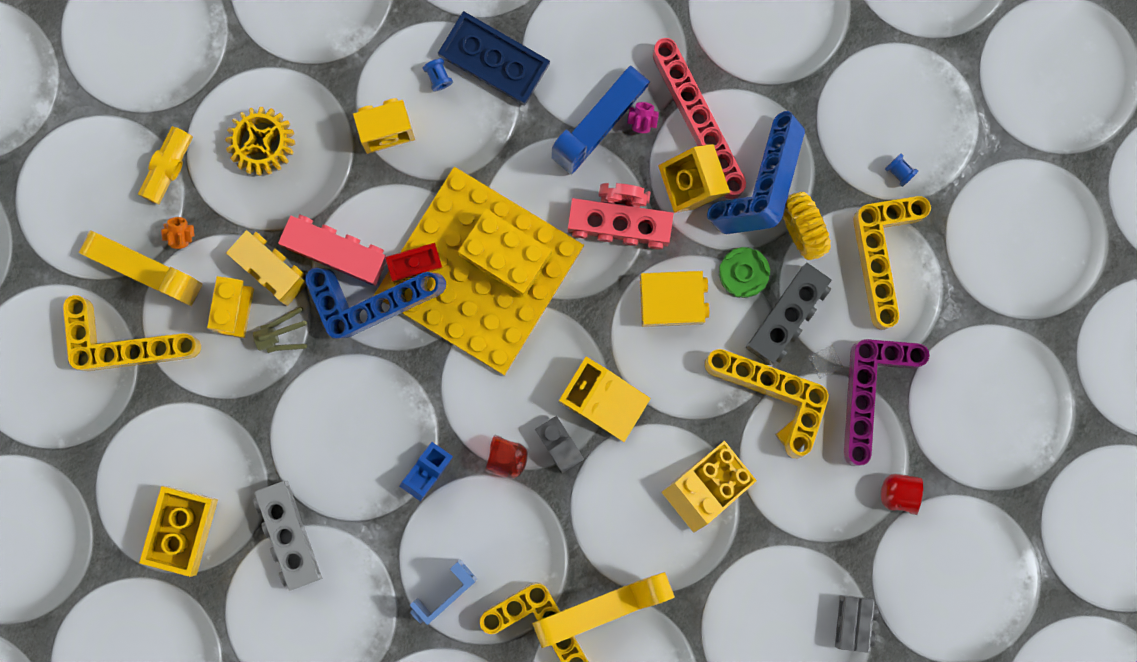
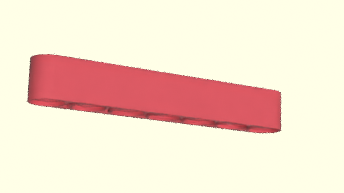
M662 38L655 44L653 51L654 62L697 146L706 145L704 138L707 136H712L716 139L717 144L714 147L718 159L723 158L728 163V167L722 169L726 182L736 181L740 187L738 191L730 190V193L724 195V197L736 199L741 196L746 188L745 177L676 43L670 38ZM667 48L671 51V55L663 57L659 54L658 50ZM679 70L683 77L674 79L671 77L670 71ZM683 92H690L694 96V100L685 101L681 94ZM701 114L704 116L705 122L697 124L692 116Z

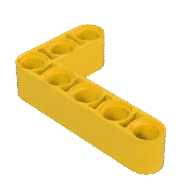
M922 196L867 204L862 206L853 216L871 321L880 330H886L895 326L899 320L898 304L883 228L917 223L924 219L930 213L931 205ZM912 204L920 206L922 210L921 215H916L912 212ZM887 208H892L896 211V219H891L887 216ZM862 212H867L871 215V223H865L862 220ZM867 237H873L876 240V248H870L866 244ZM872 261L880 264V273H875L871 270ZM877 286L885 289L886 296L884 299L876 295L875 289ZM881 311L889 313L891 317L889 324L881 321Z
M92 230L89 231L78 252L191 307L203 283L173 267L165 266Z
M72 295L64 302L63 311L69 364L75 369L96 371L184 360L196 357L201 351L200 341L196 337L185 333L97 344L94 307L91 301L79 295ZM78 302H82L83 310L76 315L74 307ZM84 327L86 335L83 339L78 340L76 336L77 331ZM190 339L192 341V348L189 352L184 353L182 351V344L185 340ZM160 343H165L166 352L158 356L156 353L157 346ZM139 346V357L132 359L130 355L132 348ZM112 349L114 351V358L111 362L107 363L105 353ZM86 352L88 354V362L81 366L79 357Z
M716 349L708 355L704 366L706 371L712 376L798 406L785 450L790 457L796 459L802 458L811 451L828 402L829 394L824 386L723 349ZM712 358H721L724 363L723 368L714 367L711 361ZM736 366H744L748 372L747 377L739 376L736 373ZM762 374H766L771 378V386L762 384L760 380ZM785 383H791L795 386L796 393L794 395L788 394L785 391ZM810 392H816L819 395L820 402L818 404L810 400ZM803 415L811 418V428H807L802 424L801 417ZM795 439H799L804 443L803 452L795 450L793 446Z
M663 572L540 619L532 624L541 648H545L639 609L663 603L675 598L667 575Z
M535 582L487 609L480 618V627L487 634H495L532 612L536 619L540 620L543 619V615L547 611L555 613L561 611L548 588L542 583ZM532 589H542L545 593L544 599L540 602L533 601L530 598ZM517 601L521 604L522 611L518 615H512L508 612L507 605L510 602ZM487 615H496L499 619V625L495 628L487 627L484 622ZM575 636L570 637L571 642L567 647H559L556 643L552 645L561 662H569L574 657L581 658L583 662H589Z

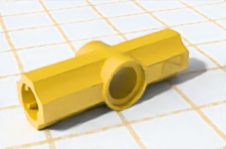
M171 127L161 149L157 150L151 157L148 166L149 172L138 192L139 196L158 205L160 204L170 182L174 181L181 171L183 165L182 158L192 141V135L177 127Z

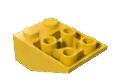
M586 356L558 402L625 442L651 398Z
M723 441L661 493L694 533L708 525L757 480L729 445Z

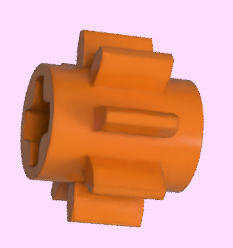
M173 217L167 221V224H163L164 229H161L162 241H168V245L171 248L182 249L187 247L189 242H192L194 226L188 225L185 218Z

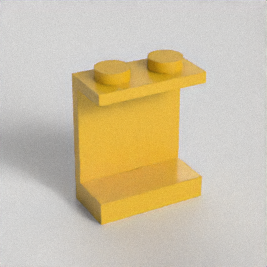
M217 276L207 328L222 335L245 338L254 288L244 286L243 280Z

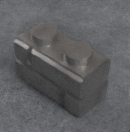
M840 595L835 647L837 649L870 653V647H874L876 641V633L872 631L873 621H877L879 612L878 605H875V600Z

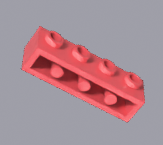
M299 214L298 218L290 215L278 242L282 248L376 287L386 265V255L383 254V249L372 244L367 248L359 244L361 240L346 234L344 238L336 235L337 230L323 224L320 228L313 225V220Z

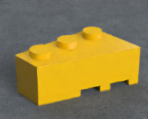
M246 230L226 254L269 290L279 301L288 306L307 285L306 281L303 280L305 274L295 265L292 268L284 263L286 257L276 248L271 252L264 246L268 241L259 233L255 232L252 235Z

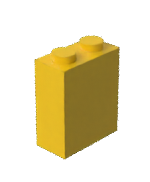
M703 271L641 273L642 327L703 325L705 318H709V303H704V293H708V279L703 277Z

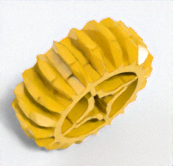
M259 107L258 113L253 108H249L250 115L246 116L244 112H240L242 120L239 122L237 119H233L232 122L236 127H228L227 131L233 136L225 138L227 143L232 144L226 150L228 153H234L230 159L233 162H238L237 167L242 170L246 167L248 174H252L255 169L258 176H261L263 169H265L267 174L270 175L272 174L271 167L273 166L278 171L281 170L279 165L281 160L286 164L289 162L285 154L293 155L294 153L288 146L295 145V140L290 138L295 133L293 129H288L290 126L289 121H283L284 116L281 113L275 115V111L272 108L266 114L263 107ZM268 123L274 127L259 130L254 125ZM246 130H248L250 137L244 143V147L241 148L242 137ZM254 133H257L259 137L263 138L264 145L267 148L266 150L262 147V145L260 146L258 144L257 137ZM280 134L279 146L275 153H273L271 145L277 139L276 136ZM261 152L264 153L267 158L262 160H254L246 156H248L249 154L254 155L255 153Z
M805 192L789 195L783 213V220L797 250L807 260L818 259L824 256L831 248V240L826 224L815 202Z

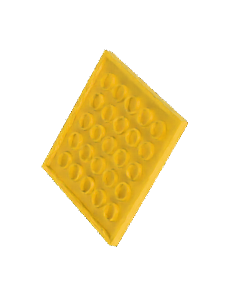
M454 166L401 252L435 243L443 269L433 271L432 273H439L445 278L446 289L439 296L417 305L402 314L505 376L582 251L584 244ZM485 209L490 210L552 250L551 257L525 297L464 260L458 254L459 249ZM388 271L373 296L409 279L393 283ZM432 277L427 281V287L430 291L436 285ZM408 288L404 294L405 299L408 302L412 299L413 293L410 288ZM385 299L383 302L390 306L389 301Z

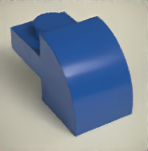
M431 442L399 487L421 502L442 475L453 456Z

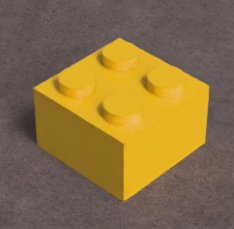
M397 98L384 101L381 106L374 108L372 105L359 108L357 113H353L361 143L367 154L415 140L403 99L399 101Z
M714 144L695 146L658 165L674 213L694 210L730 193Z

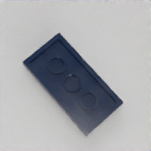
M465 11L462 12L438 51L439 57L524 106L550 65V60Z

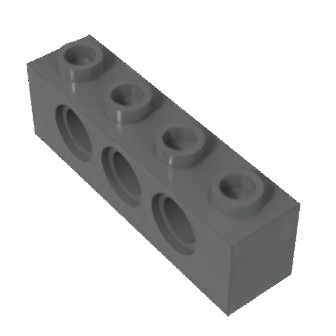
M806 262L745 348L769 365L774 364L775 361L780 363L788 352L785 349L786 345L790 340L795 342L801 334L802 329L799 327L804 320L809 321L815 314L817 309L814 305L819 299L823 301L831 291L828 285L832 279ZM800 289H807L810 292V301H804L800 298ZM786 309L795 311L797 316L795 322H789L785 318ZM771 330L780 331L782 334L780 343H775L771 340Z

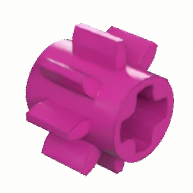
M638 102L635 108H629L627 123L632 124V130L635 132L649 133L651 127L657 128L659 112L654 111V106L650 103Z

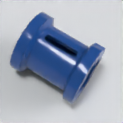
M442 58L432 60L422 67L423 71L428 73L433 84L431 88L434 92L443 90L453 83L452 78L448 77L444 69V60Z
M901 153L885 170L887 172L891 171L903 187L919 171L913 169L903 159L904 155Z

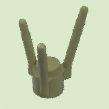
M299 307L269 324L260 326V330L254 331L253 337L259 351L266 349L268 353L282 350L306 349L307 344L275 345L279 343L278 335L307 325V321H302L278 330L274 328L302 312L303 308Z

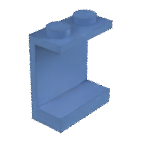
M461 560L453 565L450 570L463 585L434 612L431 613L418 598L410 604L413 609L410 613L420 624L424 621L428 625L476 582L477 578Z

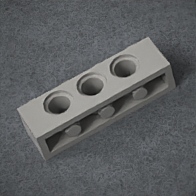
M282 481L255 491L256 498H253V503L258 513L261 512L265 522L262 523V529L265 536L271 538L273 547L270 548L274 561H279L282 572H279V577L283 587L287 586L288 590L291 591L323 579L289 482ZM276 504L282 506L284 511L280 519H275L271 513L273 506ZM284 529H288L292 533V540L288 544L283 543L280 539V533ZM293 553L301 558V564L298 568H293L289 564V557Z

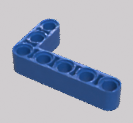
M629 66L574 131L570 133L568 130H565L552 146V159L572 175L646 90L650 81L634 67Z
M783 111L773 120L753 195L751 197L719 201L708 209V220L721 233L734 234L770 229L781 221L805 134L804 127L791 112Z
M313 268L306 275L307 287L326 332L332 338L352 337L439 296L446 289V281L441 274L425 272L349 308L333 271L330 269ZM321 273L325 278L322 286L318 284V277ZM431 277L434 278L436 283L432 291L427 287V281ZM408 288L413 293L412 299L409 302L406 301L404 296ZM330 297H332L335 302L333 309H329L328 307V300ZM385 299L390 303V308L387 312H384L382 309V303ZM363 309L367 313V319L364 323L360 320V313ZM341 320L345 325L342 333L338 331L337 327Z

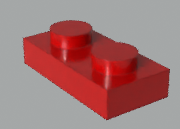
M435 243L385 257L393 283L425 272L443 269Z

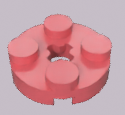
M609 183L600 185L599 197H601V202L622 203L625 206L638 208L649 204L651 192L647 191L644 193V188L621 183H616L615 188H608Z

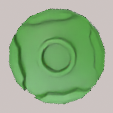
M740 247L732 250L724 257L719 267V278L722 286L728 293L736 297L749 298L756 296L766 287L769 281L770 267L767 259L761 252L749 247Z

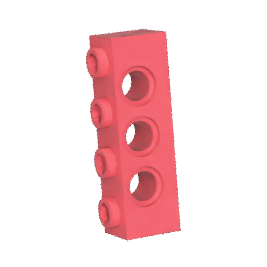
M572 198L567 232L572 233V237L587 239V235L597 236V240L602 242H612L613 239L623 240L625 245L637 246L639 242L648 244V248L663 249V246L668 247L670 243L674 213ZM591 216H598L602 224L598 227H592L588 224L587 220ZM617 219H622L626 222L627 228L623 231H618L613 227V222ZM641 223H648L652 228V232L646 235L642 234L638 226Z

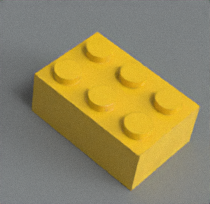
M485 209L459 249L458 254L464 260L525 297L551 257L552 250L490 210Z
M161 486L139 563L189 577L196 576L218 499L170 486Z

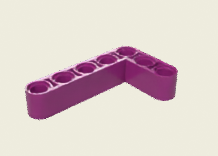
M864 339L852 346L850 351L844 439V459L848 464L853 466L865 465L872 456L877 366L911 369L921 367L929 361L930 357L929 350L924 345ZM861 345L868 347L870 351L868 358L860 356L859 347ZM887 347L895 352L893 361L885 357L884 352ZM912 349L917 350L920 354V361L918 363L913 362L910 358ZM860 370L868 375L866 384L860 383L857 379V374ZM858 396H862L866 400V407L863 410L856 406L855 401ZM857 421L861 422L865 427V431L861 436L857 435L854 431V424ZM855 447H859L863 452V457L860 461H856L852 457V451Z

